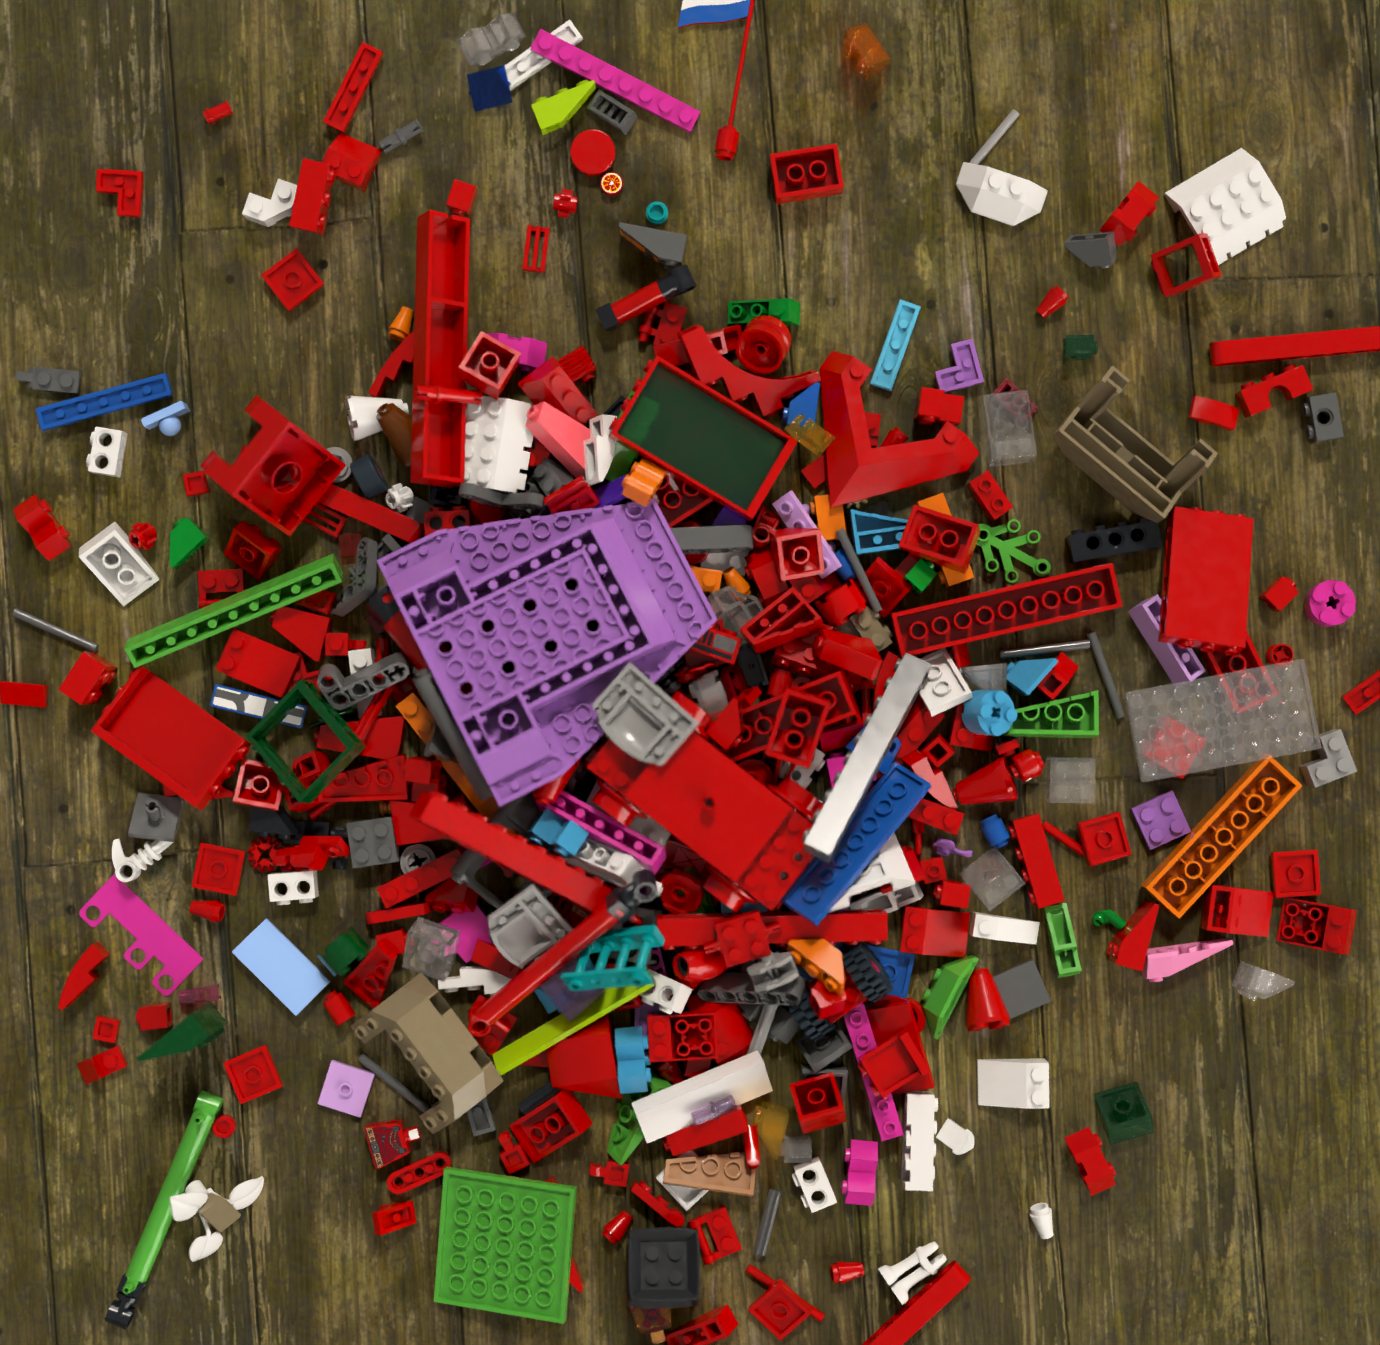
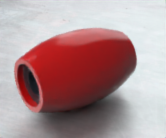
M698 945L699 948L684 949L678 953L673 959V970L676 976L682 980L692 982L709 980L728 969L724 956L720 953V950L706 954L704 945Z

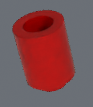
M334 990L324 996L326 1001L322 1004L336 1026L356 1014L342 991L337 993Z

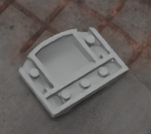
M630 662L592 704L593 709L597 711L601 727L617 746L643 762L654 763L658 766H663L700 724Z
M534 884L487 917L489 932L497 949L508 961L522 969L524 966L528 967L573 930L568 921L561 916L543 895L542 891Z

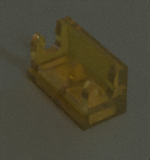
M802 414L798 415L784 429L797 442L817 456H820L835 437L811 419L805 422L803 427H799L800 422L803 421L805 416Z

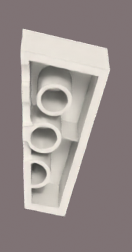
M932 1091L905 1093L901 1182L905 1190L933 1191V1180L935 1178L933 1157L936 1156L934 1134L937 1133V1121H934V1112L938 1111V1098H935Z

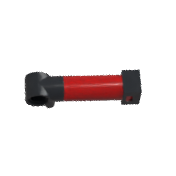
M682 265L671 270L661 279L614 303H607L595 310L604 330L611 332L623 326L624 322L677 295L679 296L693 290L697 285L688 265Z

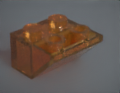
M867 23L845 30L842 51L847 58H852L855 63L854 68L860 77L864 76L868 81L889 67L891 59Z

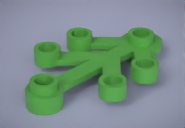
M1012 519L1007 524L993 528L987 524H979L980 531H985L987 534L985 539L979 537L976 544L982 548L986 571L995 572L999 568L998 561L993 559L990 546L992 545L999 550L1006 582L1014 583L1019 578L1018 572L1013 568L1010 556L1030 566L1033 574L1037 577H1044L1049 574L1051 565L1046 559L1036 560L1015 548L1027 543H1037L1040 540V533L1038 531L1031 530L1026 535L1002 541L995 536L1006 532H1018L1021 528L1018 520ZM1011 522L1017 524L1016 530L1010 529L1009 525ZM1031 533L1036 534V541L1030 540L1029 535ZM990 561H993L996 565L993 570L988 568ZM1040 563L1046 566L1044 572H1041L1038 569V565ZM1009 572H1013L1015 574V579L1013 581L1009 580L1007 577Z

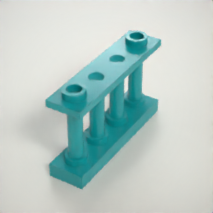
M656 925L609 929L580 953L575 972L562 973L561 978L571 991L652 984L653 979L646 971L645 965L650 948L662 947L665 938ZM640 949L636 966L625 968L630 950ZM620 950L615 969L605 970L609 953ZM600 952L595 970L585 971L589 955Z

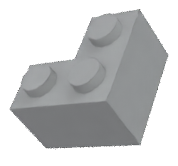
M1331 729L1313 736L1312 738L1320 758L1300 765L1307 787L1313 788L1357 772L1341 729Z

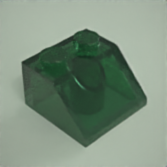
M1138 1082L1094 1094L1101 1122L1110 1145L1154 1133L1153 1117Z

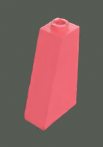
M544 401L530 407L527 412L525 427L575 478L582 475L586 481L583 441L590 439V429Z

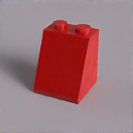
M833 1072L789 1084L803 1134L847 1122Z

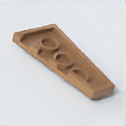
M745 1152L666 1159L663 1184L752 1197L756 1169L747 1167Z

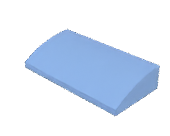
M268 918L232 951L295 1015H298L331 982Z

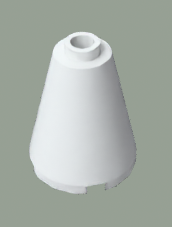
M346 396V409H350L348 410L347 419L353 441L383 431L376 419L377 410L381 405L393 403L409 414L407 403H403L402 399Z

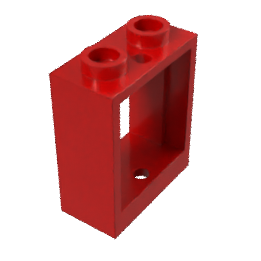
M1207 233L1197 234L1150 255L1152 258V269L1157 273L1160 281L1158 283L1159 289L1165 297L1176 296L1222 276ZM1193 245L1203 275L1174 287L1164 257Z

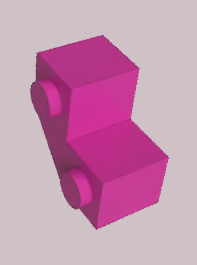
M486 333L521 353L518 367H521L520 371L531 373L545 362L546 342L528 337H522L521 339L509 337L508 334Z
M851 1139L850 1147L845 1148L844 1162H847L846 1180H842L841 1194H845L846 1204L872 1206L875 1196L878 1142Z

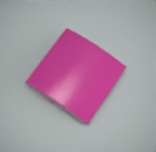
M477 903L474 912H464L463 914L452 912L436 925L466 963L470 961L478 939L490 943L493 942V940H489L490 932L486 913Z

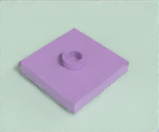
M332 1060L318 1104L361 1118L375 1074Z

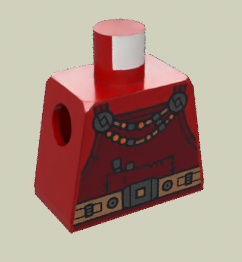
M403 1119L368 1123L364 1127L376 1169L409 1154L412 1150L410 1142L421 1139L419 1127L414 1126L406 1129Z

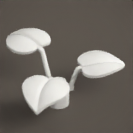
M263 1176L237 1185L230 1193L229 1199L226 1200L236 1210L249 1206L258 1198L264 1184ZM195 1180L186 1187L185 1194L170 1197L172 1217L176 1221L189 1219L196 1214L197 1210L198 1213L208 1199L209 1193L219 1194L215 1193L211 1188L206 1189L200 1180ZM201 1215L200 1218L206 1235L196 1238L191 1244L189 1258L192 1262L214 1253L223 1241V1237L219 1232L211 1234L207 1221Z

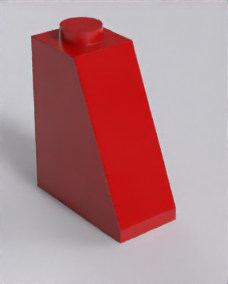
M285 606L273 610L270 616V621L273 622L272 627L314 661L322 662L325 654V633H330L333 619Z
M823 628L819 636L815 637L813 647L819 659L870 680H875L882 659L872 639Z

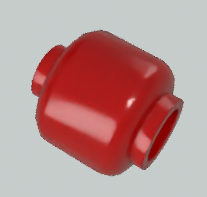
M1026 749L1011 758L1012 765L1009 766V769L1014 778L1019 777L1021 781L1027 782L1040 776L1042 768L1045 766L1038 751L1034 752L1031 749Z

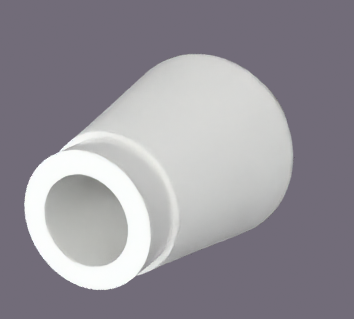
M1037 1203L1031 1206L1029 1215L1040 1238H1051L1054 1235L1052 1209L1048 1207L1047 1203Z

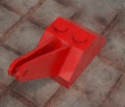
M786 687L765 755L777 758L774 786H777L783 760L790 762L785 776L789 778L796 765L810 768L831 700Z

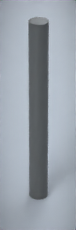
M844 528L836 531L838 539L874 613L881 611L882 607Z
M17 608L13 611L12 616L94 653L98 649L99 644Z
M1096 632L1089 633L1087 637L1116 718L1125 717Z
M1088 639L999 650L1000 659L1089 649L1090 641Z
M362 1053L358 1058L359 1062L423 1113L432 1108L367 1055Z

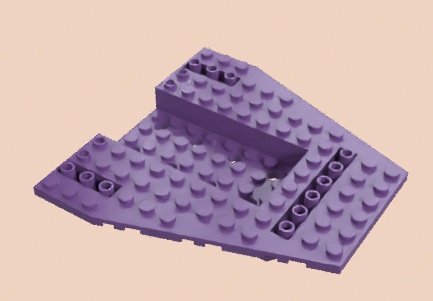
M651 499L647 507L637 502H629L622 505H608L601 508L559 512L553 515L531 516V518H517L469 527L462 526L456 529H441L376 560L499 807L563 776L605 734L599 723L597 711L593 709L592 704L629 662L655 684L717 622V618L655 499ZM570 579L576 580L579 584L578 588L574 591H569L565 587L566 582ZM527 600L536 602L537 607L534 611L527 612L524 610L523 605ZM595 620L599 623L600 627L596 632H590L586 629V624L589 621ZM485 621H492L495 624L492 632L486 633L482 631L481 627ZM548 641H554L557 643L558 648L555 652L548 653L545 651L544 645ZM443 642H450L452 644V650L447 654L441 653L439 650ZM506 662H512L516 668L513 673L506 674L502 671V666ZM464 683L472 684V693L463 695L460 692L461 685Z

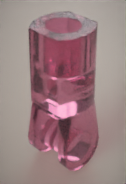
M219 984L178 991L180 1006L221 999L217 989ZM203 990H209L210 997L205 998Z

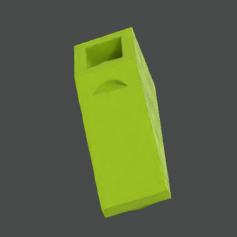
M583 80L572 89H560L555 93L556 95L549 98L546 96L540 97L534 101V104H531L542 135L563 128L596 90L594 80Z

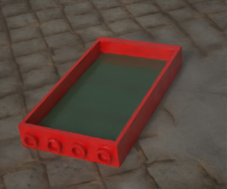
M657 356L654 361L649 359L643 370L646 372L643 380L638 378L632 388L635 394L631 400L626 398L620 408L623 414L620 419L615 417L608 428L612 431L609 437L643 458L666 469L668 473L746 520L751 521L798 440L661 357Z

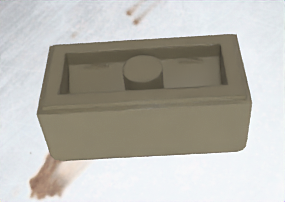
M213 1193L208 1194V1199L199 1212L220 1233L241 1216L224 1197Z

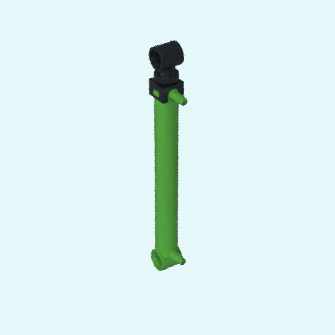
M204 1090L199 1094L190 1121L127 1271L122 1276L117 1288L116 1296L119 1301L114 1300L105 1317L106 1322L125 1330L128 1328L136 1311V1308L131 1305L138 1303L140 1296L145 1290L149 1274L173 1219L170 1197L184 1193L212 1124L224 1101L223 1098Z

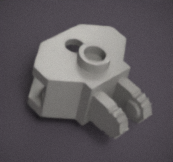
M771 952L772 955L758 959L757 962L747 968L756 992L771 990L789 983L799 976L791 952Z

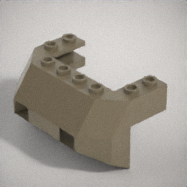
M1112 365L1053 434V438L1066 458L1132 513L1158 523L1165 519L1180 495L1209 468L1218 453L1200 439L1176 463L1172 462L1107 408L1121 393L1122 388L1130 381Z
M421 972L351 1025L355 1035L364 1044L383 1030H386L391 1040L398 1045L405 1058L417 1070L418 1075L430 1087L433 1095L439 1099L431 1106L432 1108L419 1116L424 1126L432 1134L457 1120L504 1081L492 1061L442 995Z

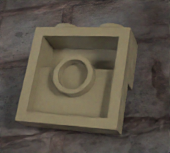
M868 605L866 609L858 614H853L848 618V621L836 627L837 632L872 639L878 652L893 643L891 641L893 634L887 626H881L878 621L881 618L879 613H874L873 609H870Z

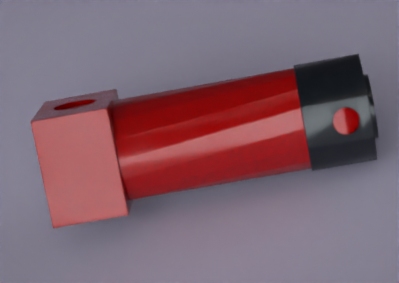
M389 585L385 586L368 602L366 609L381 628L385 629L418 671L423 668L430 669ZM450 642L441 643L439 647L440 652L444 654L449 653L452 650V644ZM464 683L460 687V692L463 695H469L473 691V685L470 683Z

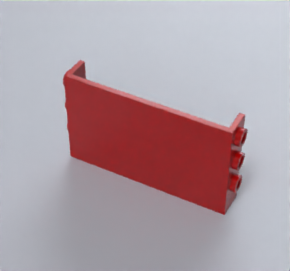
M1174 506L1167 514L1158 642L1177 644L1180 648L1184 649L1197 647L1201 648L1204 652L1223 651L1225 655H1237L1246 647L1253 518H1248L1244 514L1228 515L1219 510L1211 512L1202 511L1199 507L1183 508Z
M142 665L131 671L129 680L117 690L114 700L103 709L102 716L91 729L102 740L195 808L202 811L211 798L221 791L222 783L234 773L236 764L240 759L245 758L251 745L243 737Z

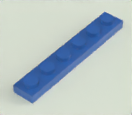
M163 373L35 408L41 430L46 431L171 397L173 392L168 374Z

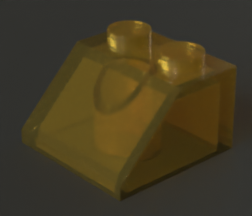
M761 1100L760 1106H755L753 1123H756L757 1131L773 1159L778 1160L789 1119L788 1107Z

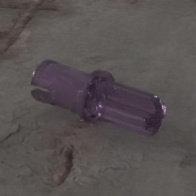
M732 1095L715 1103L711 1101L710 1105L692 1112V1120L695 1125H699L713 1118L719 1119L720 1115L737 1109L736 1102Z

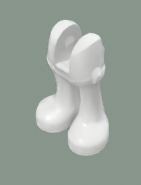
M935 1241L922 1247L919 1246L913 1254L893 1266L883 1265L878 1268L902 1305L908 1301V1291L912 1286L925 1277L936 1274L938 1269L946 1262L947 1258L944 1254H940L931 1261H928L927 1257L939 1247ZM918 1263L921 1264L917 1270L895 1282L904 1272Z

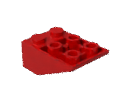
M1211 884L1205 891L1200 928L1223 933L1268 937L1274 892Z
M1284 897L1276 941L1348 955L1350 954L1357 910Z
M673 1011L672 1014L666 1012L648 1013L650 1062L718 1058L716 1012H682L680 1014Z

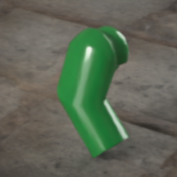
M1111 909L1097 911L1092 916L1094 925L1102 926L1111 923L1119 931L1127 923Z

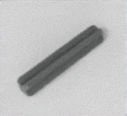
M770 1189L768 1192L754 1247V1254L758 1256L766 1255L781 1192L776 1189Z

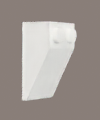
M113 522L79 548V558L123 606L159 580V577L137 548L131 545L128 535L116 522Z
M1044 1058L977 1059L978 1105L1025 1109L1049 1108V1062Z

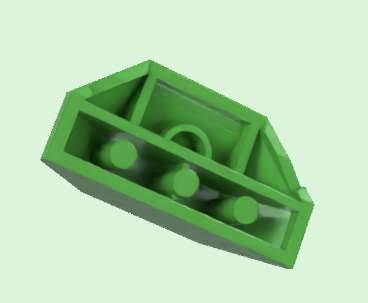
M974 955L942 964L940 969L936 968L931 977L933 983L930 989L926 988L921 996L923 1001L921 1005L931 1035L936 1040L939 1039L979 960Z

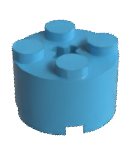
M1002 690L972 691L973 698L963 702L965 707L964 713H962V720L965 727L972 733L999 736L1007 732L1012 723L1017 719V711L1014 709L1011 698Z

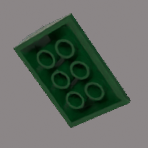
M210 1002L189 1015L136 1059L141 1062L191 1051L195 1047L200 1050L225 1031L223 1027L228 1022L213 1003Z

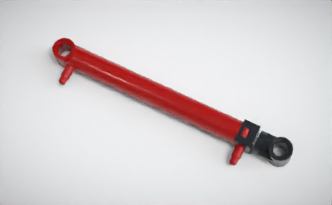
M641 869L635 872L630 884L621 890L618 887L606 896V903L483 1004L471 1007L467 1014L468 1031L475 1037H483L490 1032L491 1025L496 1026L505 1033L509 1032L510 1027L500 1018L619 921L625 923L627 920H630L632 923L640 925L642 919L639 918L634 909L641 902L651 901L657 896L655 874L648 869Z

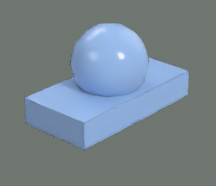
M179 401L142 418L141 421L143 426L149 430L159 426L160 431L164 435L174 436L181 429V421L178 417L190 412L186 403Z

